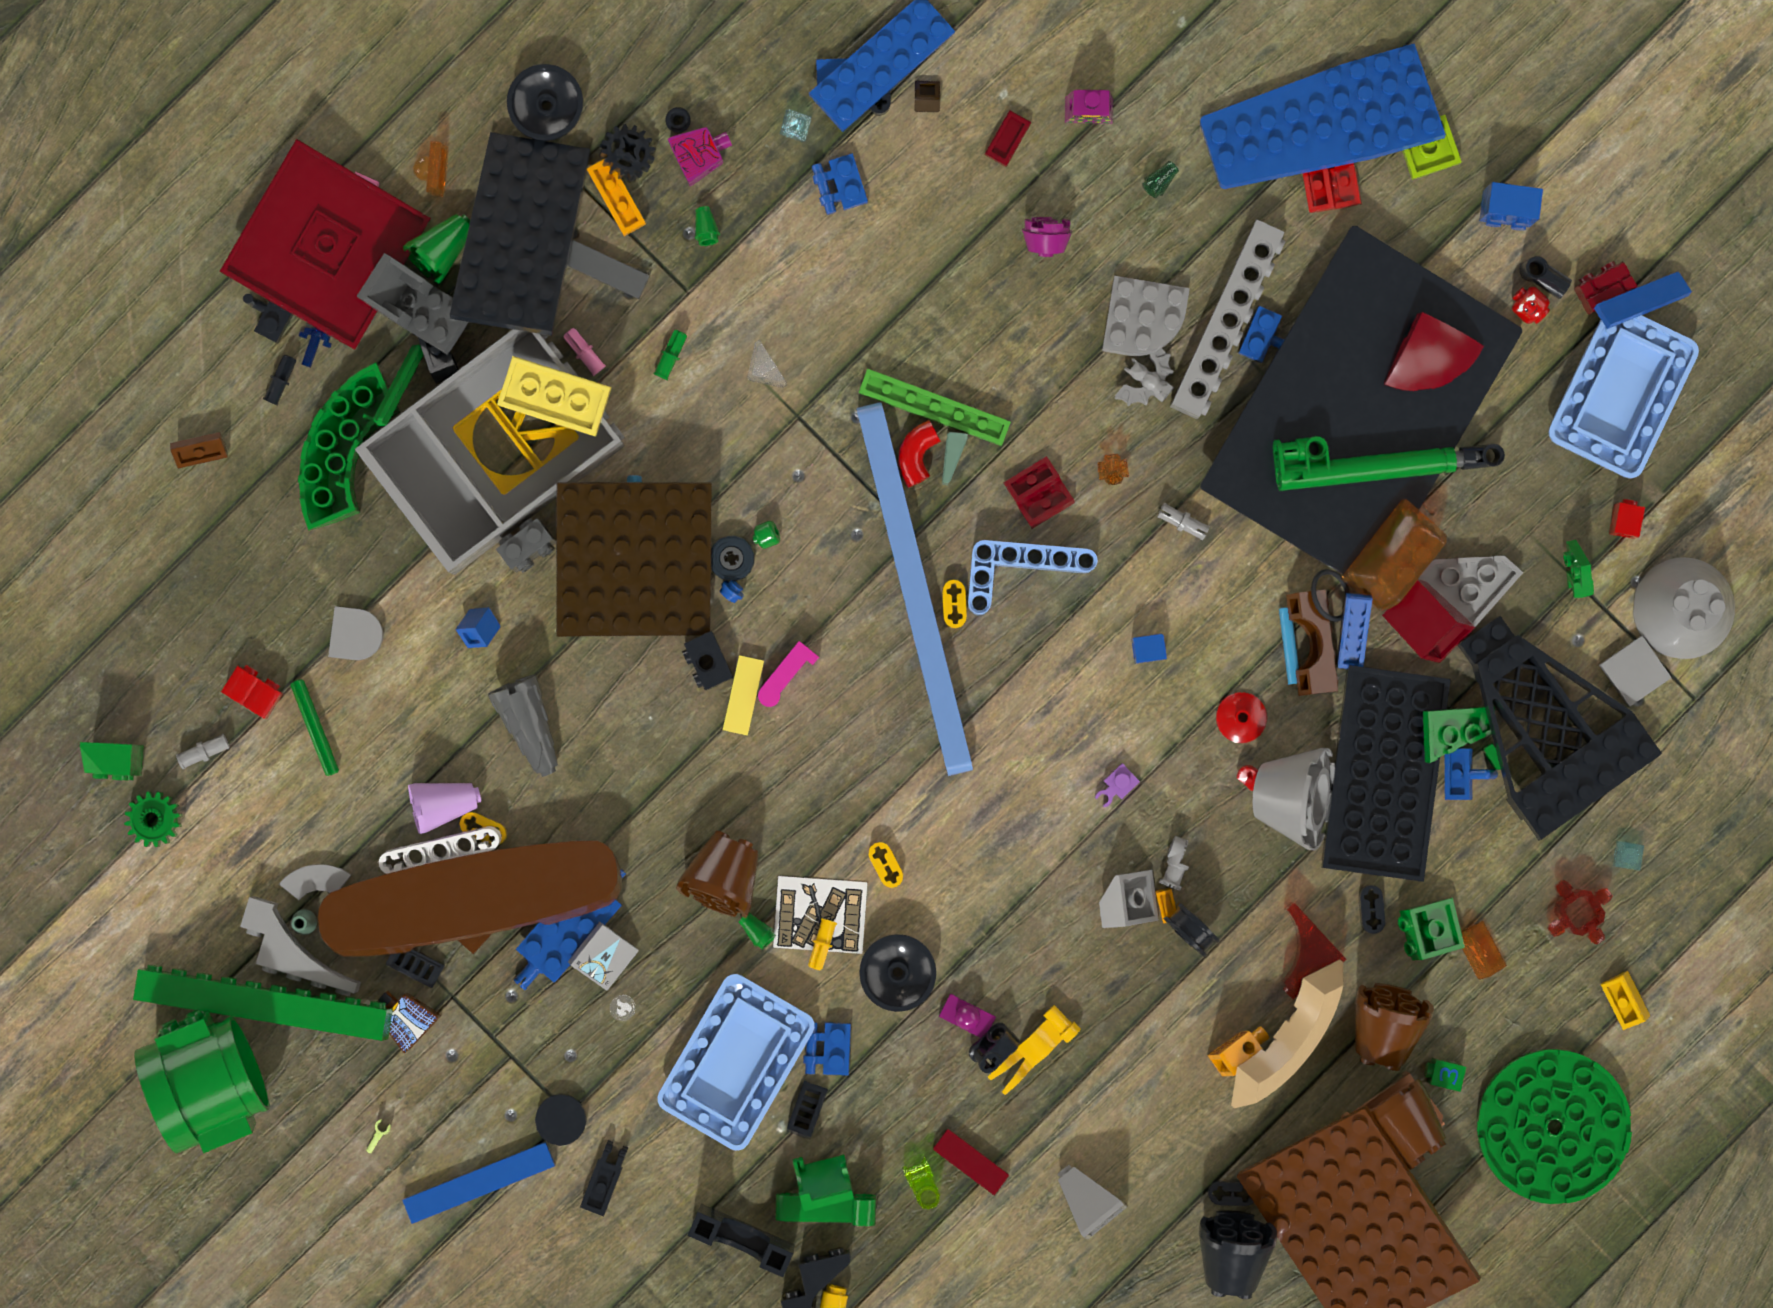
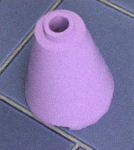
M413 783L408 785L410 803L414 811L413 816L418 833L420 834L427 833L476 809L477 803L481 802L478 787L473 788L472 783Z

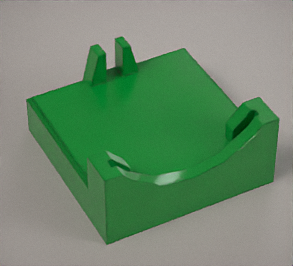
M845 1155L809 1164H804L803 1157L792 1159L799 1188V1197L804 1211L854 1199Z

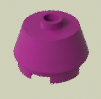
M1032 217V221L1025 219L1022 232L1028 251L1038 253V256L1053 257L1054 254L1064 253L1073 232L1070 230L1071 221L1062 219V223H1058V220L1052 219V217Z

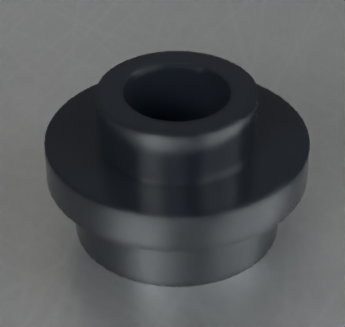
M675 107L668 111L665 122L670 131L682 133L689 128L691 118L687 110ZM676 117L683 118V122L680 125H676L673 122Z

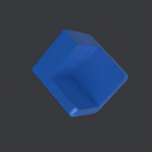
M489 607L470 609L455 630L467 648L487 647L500 629V624Z
M1163 634L1131 639L1135 664L1167 659Z

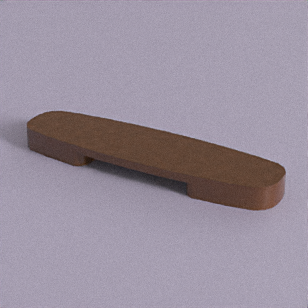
M569 841L522 846L432 862L371 878L331 892L323 899L319 907V931L322 940L335 953L346 957L406 953L416 946L473 938L538 922L550 925L593 912L613 903L622 888L620 865L613 851L606 844L599 841Z

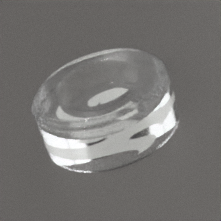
M619 995L611 1001L609 1009L613 1018L619 1021H626L634 1015L636 1005L631 997Z

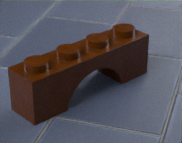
M1317 590L1318 601L1323 610L1329 614V601L1326 597V590ZM1311 591L1287 594L1289 620L1296 622L1306 631L1310 642L1308 659L1302 667L1296 670L1298 695L1338 691V675L1335 669V650L1332 645V625L1330 621L1324 618L1316 609Z

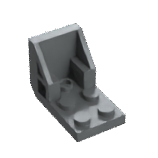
M385 253L357 295L359 299L380 314L447 355L469 323L450 319L453 301L451 296L432 286L425 279Z

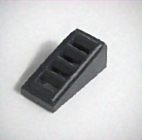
M414 948L406 953L401 964L397 963L401 953L390 955L386 965L430 988L434 987L445 965ZM413 955L414 957H416V959L413 962L411 968L408 969L406 968V965L408 964L411 956ZM422 960L425 964L420 973L417 974L415 971ZM430 965L434 966L435 968L429 979H426L424 976Z
M807 1081L803 1082L787 1126V1132L811 1140L828 1089ZM806 1091L820 1095L819 1100L806 1096ZM802 1101L816 1105V1109L801 1105ZM799 1111L813 1115L812 1120L798 1115ZM795 1121L809 1125V1129L794 1125Z

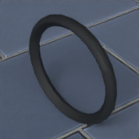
M1330 569L1321 570L1314 576L1311 585L1313 603L1324 618L1334 622L1343 620V613L1339 616H1331L1323 610L1317 598L1316 586L1319 578L1328 574L1339 580L1345 595L1346 593L1350 594L1349 587L1339 573Z

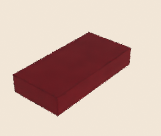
M1009 110L984 155L1007 167L1032 122Z

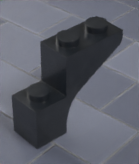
M838 1247L828 1250L829 1254L819 1256L818 1253L803 1256L804 1260L799 1261V1268L805 1292H801L800 1289L785 1292L786 1296L781 1298L782 1308H811L817 1293L850 1264V1250Z

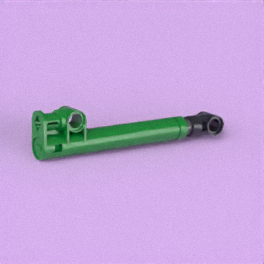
M1321 437L1299 438L1295 442L1281 443L1277 439L1273 442L1276 483L1280 491L1442 474L1443 472L1452 473L1456 471L1457 467H1460L1462 470L1488 468L1500 465L1505 459L1504 449L1498 444L1460 447L1459 451H1455L1453 447H1446L1442 449L1436 448L1329 460L1327 442ZM1311 442H1315L1319 448L1315 456L1309 452ZM1488 449L1494 452V460L1492 462L1486 459ZM1285 450H1293V452H1287V453H1285L1284 451H1285Z

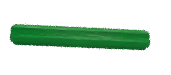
M412 345L373 418L377 426H386L389 423L424 356L421 345Z
M303 679L296 680L290 686L326 776L334 775L339 772V768L305 681Z

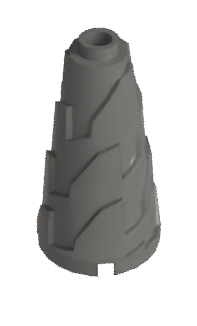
M533 674L488 693V697L496 712L499 713L508 733L514 737L522 755L526 756L533 770L544 777L554 773L558 763L555 755L554 740L547 722L548 715L542 700L541 689L536 675Z

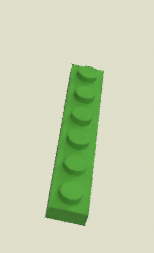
M867 369L859 390L861 395L1002 446L1011 423L1008 420Z

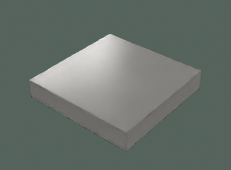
M1643 636L1638 637L1599 664L1628 707L1671 679V676Z

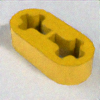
M950 580L945 583L942 591L943 617L947 626L956 629L963 626L966 621V591L962 582ZM952 584H955L957 589H961V593L957 594L956 603H952L951 594L946 592L951 589ZM952 606H957V613L962 614V619L958 620V624H953V621L948 619V615L952 614Z
M475 812L466 813L462 816L460 828L463 832L469 831L468 824L465 823L466 819L470 820L475 817V822L481 825L482 828L487 826L499 828L502 835L500 844L506 840L507 830L501 823ZM486 833V836L479 840L482 842L488 841L489 845H491L492 836Z
M884 842L874 843L869 849L870 861L885 886L889 888L897 887L903 880V873L896 858L887 844ZM878 846L880 849L885 848L887 850V853L884 854L887 861L885 864H882L879 858L874 859L873 854L876 852L875 848ZM889 865L892 872L897 871L899 873L896 877V883H892L891 880L886 882L884 877L887 876V872L884 867Z

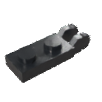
M610 1140L607 1141L603 1154L597 1161L580 1208L603 1217L623 1169L621 1166L628 1151L626 1146L620 1149L616 1164L606 1161L613 1148V1141Z

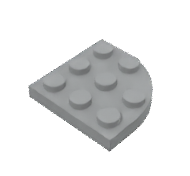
M1114 276L1102 351L1128 356H1143L1157 352L1176 337L1185 319L1190 288Z

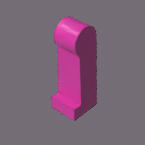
M799 641L758 692L760 703L766 707L776 706L781 699V692L807 661L814 665L819 657Z

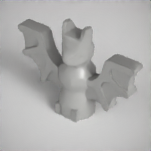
M1162 348L1149 355L1155 366V372H1149L1144 365L1132 359L1133 367L1131 369L1125 367L1124 370L1133 379L1140 381L1142 388L1123 385L1115 395V399L1123 400L1127 403V406L1136 402L1147 405L1150 396H1155L1159 401L1163 402L1174 388L1165 381L1167 376L1173 374V370H1171L1168 364L1171 355L1167 354Z

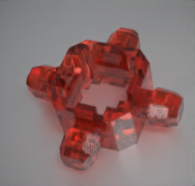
M1565 880L1555 884L1558 896L1563 898L1556 902L1554 913L1559 920H1553L1547 927L1552 937L1560 936L1565 933L1566 929L1570 934L1580 936L1588 934L1586 937L1595 945L1604 941L1605 935L1601 928H1597V926L1603 923L1606 912L1601 907V904L1606 905L1613 897L1608 888H1601L1594 892L1595 895H1593L1591 891L1575 889L1572 891L1573 887ZM1583 897L1593 909L1594 916L1581 927H1575L1566 915L1565 909L1569 904Z

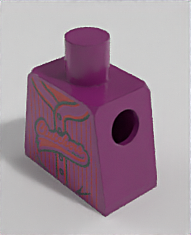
M707 127L668 138L669 145L689 186L694 185L721 166L723 159L719 152L732 146L726 132L712 138Z

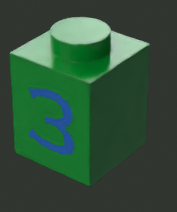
M1432 1057L1431 1063L1428 1062L1426 1065L1424 1077L1427 1078L1426 1082L1430 1085L1461 1092L1466 1066Z

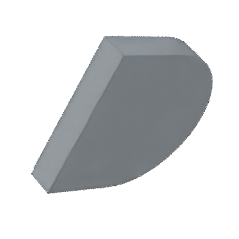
M335 606L328 657L365 660L374 655L380 649L384 638L383 628L379 620L372 613L365 610Z

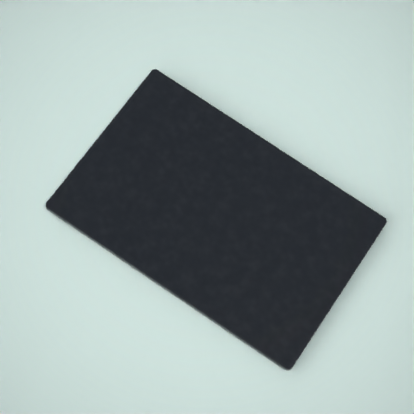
M1352 226L1346 233L1201 481L1200 489L1366 590H1372L1440 474L1280 491L1277 487L1275 475L1274 440L1279 439L1281 443L1295 442L1299 438L1321 437L1327 442L1329 460L1436 448L1442 449L1446 447H1453L1455 449L1520 338L1522 328L1358 226ZM1418 313L1428 314L1484 346L1478 358L1466 372H1463L1453 379L1452 382L1441 387L1405 391L1384 385L1404 338L1408 336ZM1311 442L1309 452L1315 456L1319 448L1315 442ZM1285 450L1284 452H1293V450Z

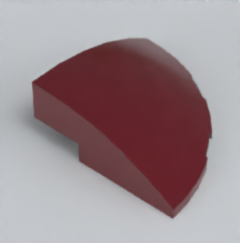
M1423 312L1418 313L1408 336L1404 338L1384 385L1405 391L1441 387L1452 382L1453 379L1463 372H1466L1478 358L1484 346L1448 324Z

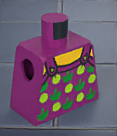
M1073 90L1065 97V123L1113 124V96L1109 90Z

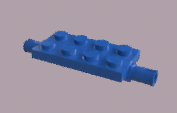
M621 869V876L623 878L626 873ZM615 900L609 906L554 924L544 925L539 922L516 948L527 959L528 964L513 979L514 982L519 984L526 977L525 981L520 985L522 989L526 990L541 973L555 983L570 966L568 963L569 959L597 924L601 922L605 925L622 904Z

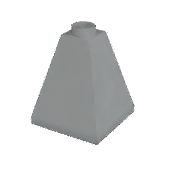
M1068 1165L1058 1173L1060 1177L1058 1181L1078 1229L1085 1239H1090L1127 1208L1124 1202L1077 1168H1072Z

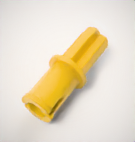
M821 918L816 940L812 941L814 942V947L808 963L810 968L816 970L823 969L829 947L832 948L830 943L837 925L836 922Z

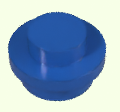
M732 580L730 582H722L720 593L726 599L733 603H736L738 599L742 600L744 597L741 592L743 588L737 582Z

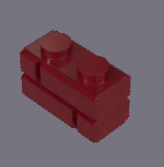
M1612 261L1600 268L1602 273L1596 276L1590 273L1578 280L1580 285L1576 286L1574 291L1588 315L1595 312L1594 308L1598 303L1637 288V284L1623 261L1617 265L1615 261Z

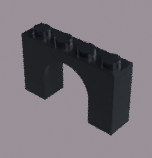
M702 1203L687 1235L710 1246L713 1242H719L739 1249L760 1262V1268L780 1277H784L795 1248V1244Z

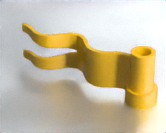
M1055 1005L1043 1015L1046 1020L1036 1031L1022 1042L1018 1049L994 1072L987 1076L992 1080L1011 1068L1020 1059L1025 1058L1016 1074L1002 1090L1004 1095L1012 1090L1062 1040L1068 1043L1081 1030L1075 1022L1071 1023Z

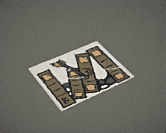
M778 876L774 930L776 937L774 938L773 947L813 950L814 942L812 941L816 940L821 918L837 923L830 943L832 948L829 947L828 951L862 954L867 882Z

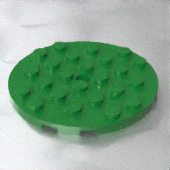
M1537 1050L1512 1060L1489 1082L1478 1108L1477 1138L1481 1153L1489 1169L1511 1191L1538 1203L1568 1204L1583 1200L1597 1193L1619 1172L1631 1144V1112L1626 1096L1618 1082L1597 1062L1568 1050ZM1556 1119L1560 1122L1561 1128L1557 1133L1551 1134L1548 1131V1123L1550 1120Z

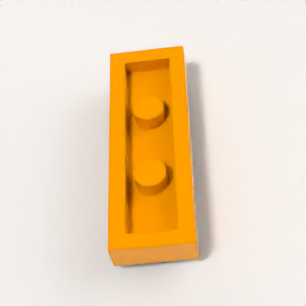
M603 159L587 168V171L622 234L626 236L646 225V222L622 179H618V172L615 171L613 174H609L611 167H603L602 164L605 160Z

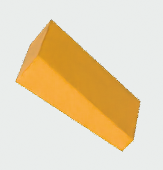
M1170 887L1155 891L1163 923H1166L1163 919L1165 916L1170 918L1177 910Z

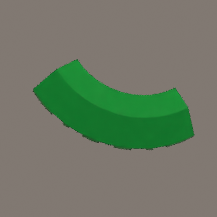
M377 363L354 374L338 390L331 394L329 400L315 416L306 441H304L300 457L298 483L301 509L309 531L337 523L360 513L354 486L355 470L359 454L355 449L369 439L379 427L373 421V418L390 388ZM398 406L396 407L392 417L401 413Z

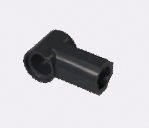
M1534 256L1525 260L1519 268L1520 275L1524 280L1533 282L1557 299L1562 298L1572 282L1570 278L1548 265L1547 261L1540 256ZM1530 263L1538 266L1539 272L1537 275H1533L1530 272Z

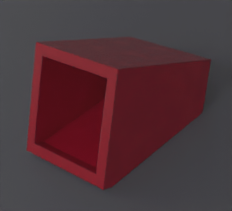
M1419 579L1413 580L1404 588L1405 592L1398 599L1392 600L1387 605V610L1382 616L1421 659L1441 663L1475 626L1428 582Z

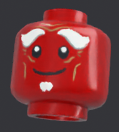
M1534 286L1526 290L1522 287L1512 297L1515 301L1512 305V311L1526 324L1533 322L1538 324L1550 312L1548 308L1550 304L1549 299Z

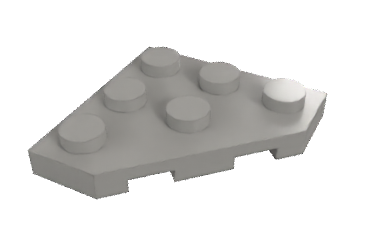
M1505 556L1430 560L1414 580L1419 579L1428 582L1476 627L1523 572Z

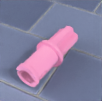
M575 328L565 333L563 337L577 354L576 358L582 360L593 376L606 367L592 350L593 346H589Z

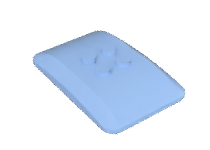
M1642 315L1609 329L1600 320L1550 424L1548 434L1551 441L1623 477L1635 478L1639 476L1698 357L1699 349L1696 342Z
M731 974L727 976L659 1091L657 1097L659 1106L732 1150L744 1149L749 1144L812 1035L815 1027L813 1018L742 975Z

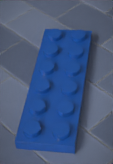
M914 0L811 90L809 96L836 126L844 132L886 93L953 36L955 30L928 0Z

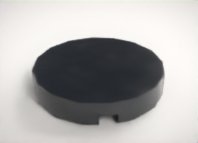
M566 1094L552 1095L544 1100L537 1109L535 1117L536 1129L540 1136L548 1143L558 1146L568 1145L576 1141L585 1130L587 1122L586 1111L581 1102Z

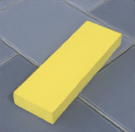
M739 655L723 726L724 731L748 736L764 665L763 660Z

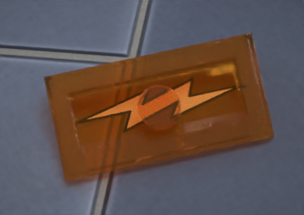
M1480 921L1461 931L1465 948H1462L1479 980L1491 977L1507 966L1484 921Z

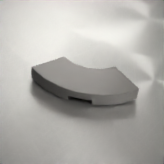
M325 864L310 865L293 871L279 885L298 900H301L306 894L316 890L329 893L339 890L352 875L336 866Z

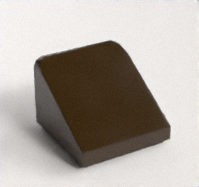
M915 81V112L940 111V81Z

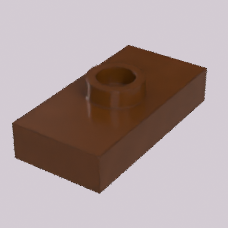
M220 432L170 443V451L178 469L228 458V452Z

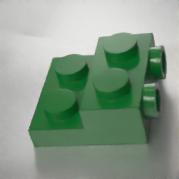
M1453 898L1399 911L1401 917L1398 918V926L1401 931L1405 932L1407 940L1404 943V950L1407 956L1411 957L1412 961L1424 960L1465 948Z

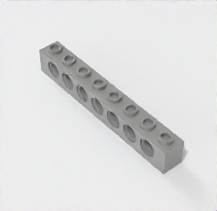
M1256 220L1174 396L1170 405L1171 408L1195 419H1198L1201 414L1206 416L1212 403L1208 400L1211 391L1217 392L1222 378L1218 376L1222 368L1227 370L1233 356L1229 352L1233 345L1238 346L1243 336V332L1239 330L1243 322L1248 324L1254 310L1250 306L1254 299L1259 300L1264 290V286L1261 285L1264 276L1269 278L1275 266L1271 262L1275 253L1280 254L1286 242L1282 239L1283 231L1259 220ZM1263 246L1267 250V257H1258L1255 254V247ZM1244 270H1254L1257 274V279L1254 281L1247 280L1244 276ZM1234 293H1244L1246 303L1238 304L1233 298ZM1232 315L1236 320L1235 326H1226L1223 323V316ZM1214 338L1224 340L1225 348L1223 350H1217L1213 347L1212 340ZM1211 361L1215 366L1214 372H1204L1202 362ZM1197 383L1203 386L1204 394L1202 396H1195L1192 393L1191 386Z

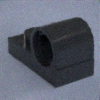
M418 337L428 369L436 384L447 380L459 371L451 351L447 355Z

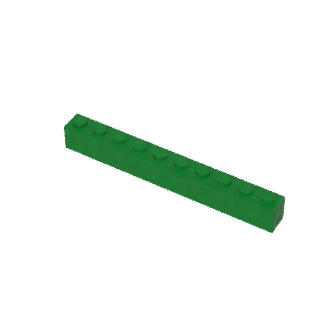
M148 964L147 968L138 969L133 996V1000L191 1010L201 1009L203 1012L209 1010L210 1013L379 1041L388 1040L393 1009L386 1008V1003L370 1001V1005L362 1004L361 999L354 997H345V1001L337 1000L335 994L321 993L319 997L311 995V991L305 989H296L295 992L286 991V986L271 985L270 988L261 987V982L246 981V984L236 983L237 979L232 977H221V980L212 979V974L197 972L196 976L187 975V970L172 968V972L162 971L163 966Z

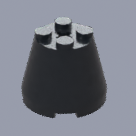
M1231 1210L1216 1211V1216L1210 1218L1203 1216L1201 1218L1199 1239L1205 1282L1211 1288V1294L1217 1297L1230 1295L1238 1296L1241 1299L1252 1298V1294L1256 1291L1276 1246L1277 1229L1272 1223L1264 1224L1254 1220V1214Z

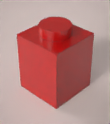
M1623 499L1622 503L1614 504L1609 534L1631 539L1639 538L1645 507L1638 506V501Z

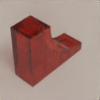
M1290 902L1284 909L1290 916L1296 930L1297 952L1290 971L1281 981L1285 984L1284 992L1294 1000L1299 995L1304 977L1338 960L1344 963L1347 959L1294 902Z

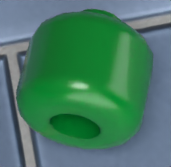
M767 521L755 526L754 535L752 536L755 544H758L763 549L779 544L780 533L773 521Z

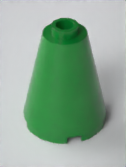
M455 214L407 242L403 246L404 252L407 249L409 250L411 255L408 259L425 277L429 278L432 275L436 278L434 283L439 284L443 281L465 247L470 219L465 215L459 216Z

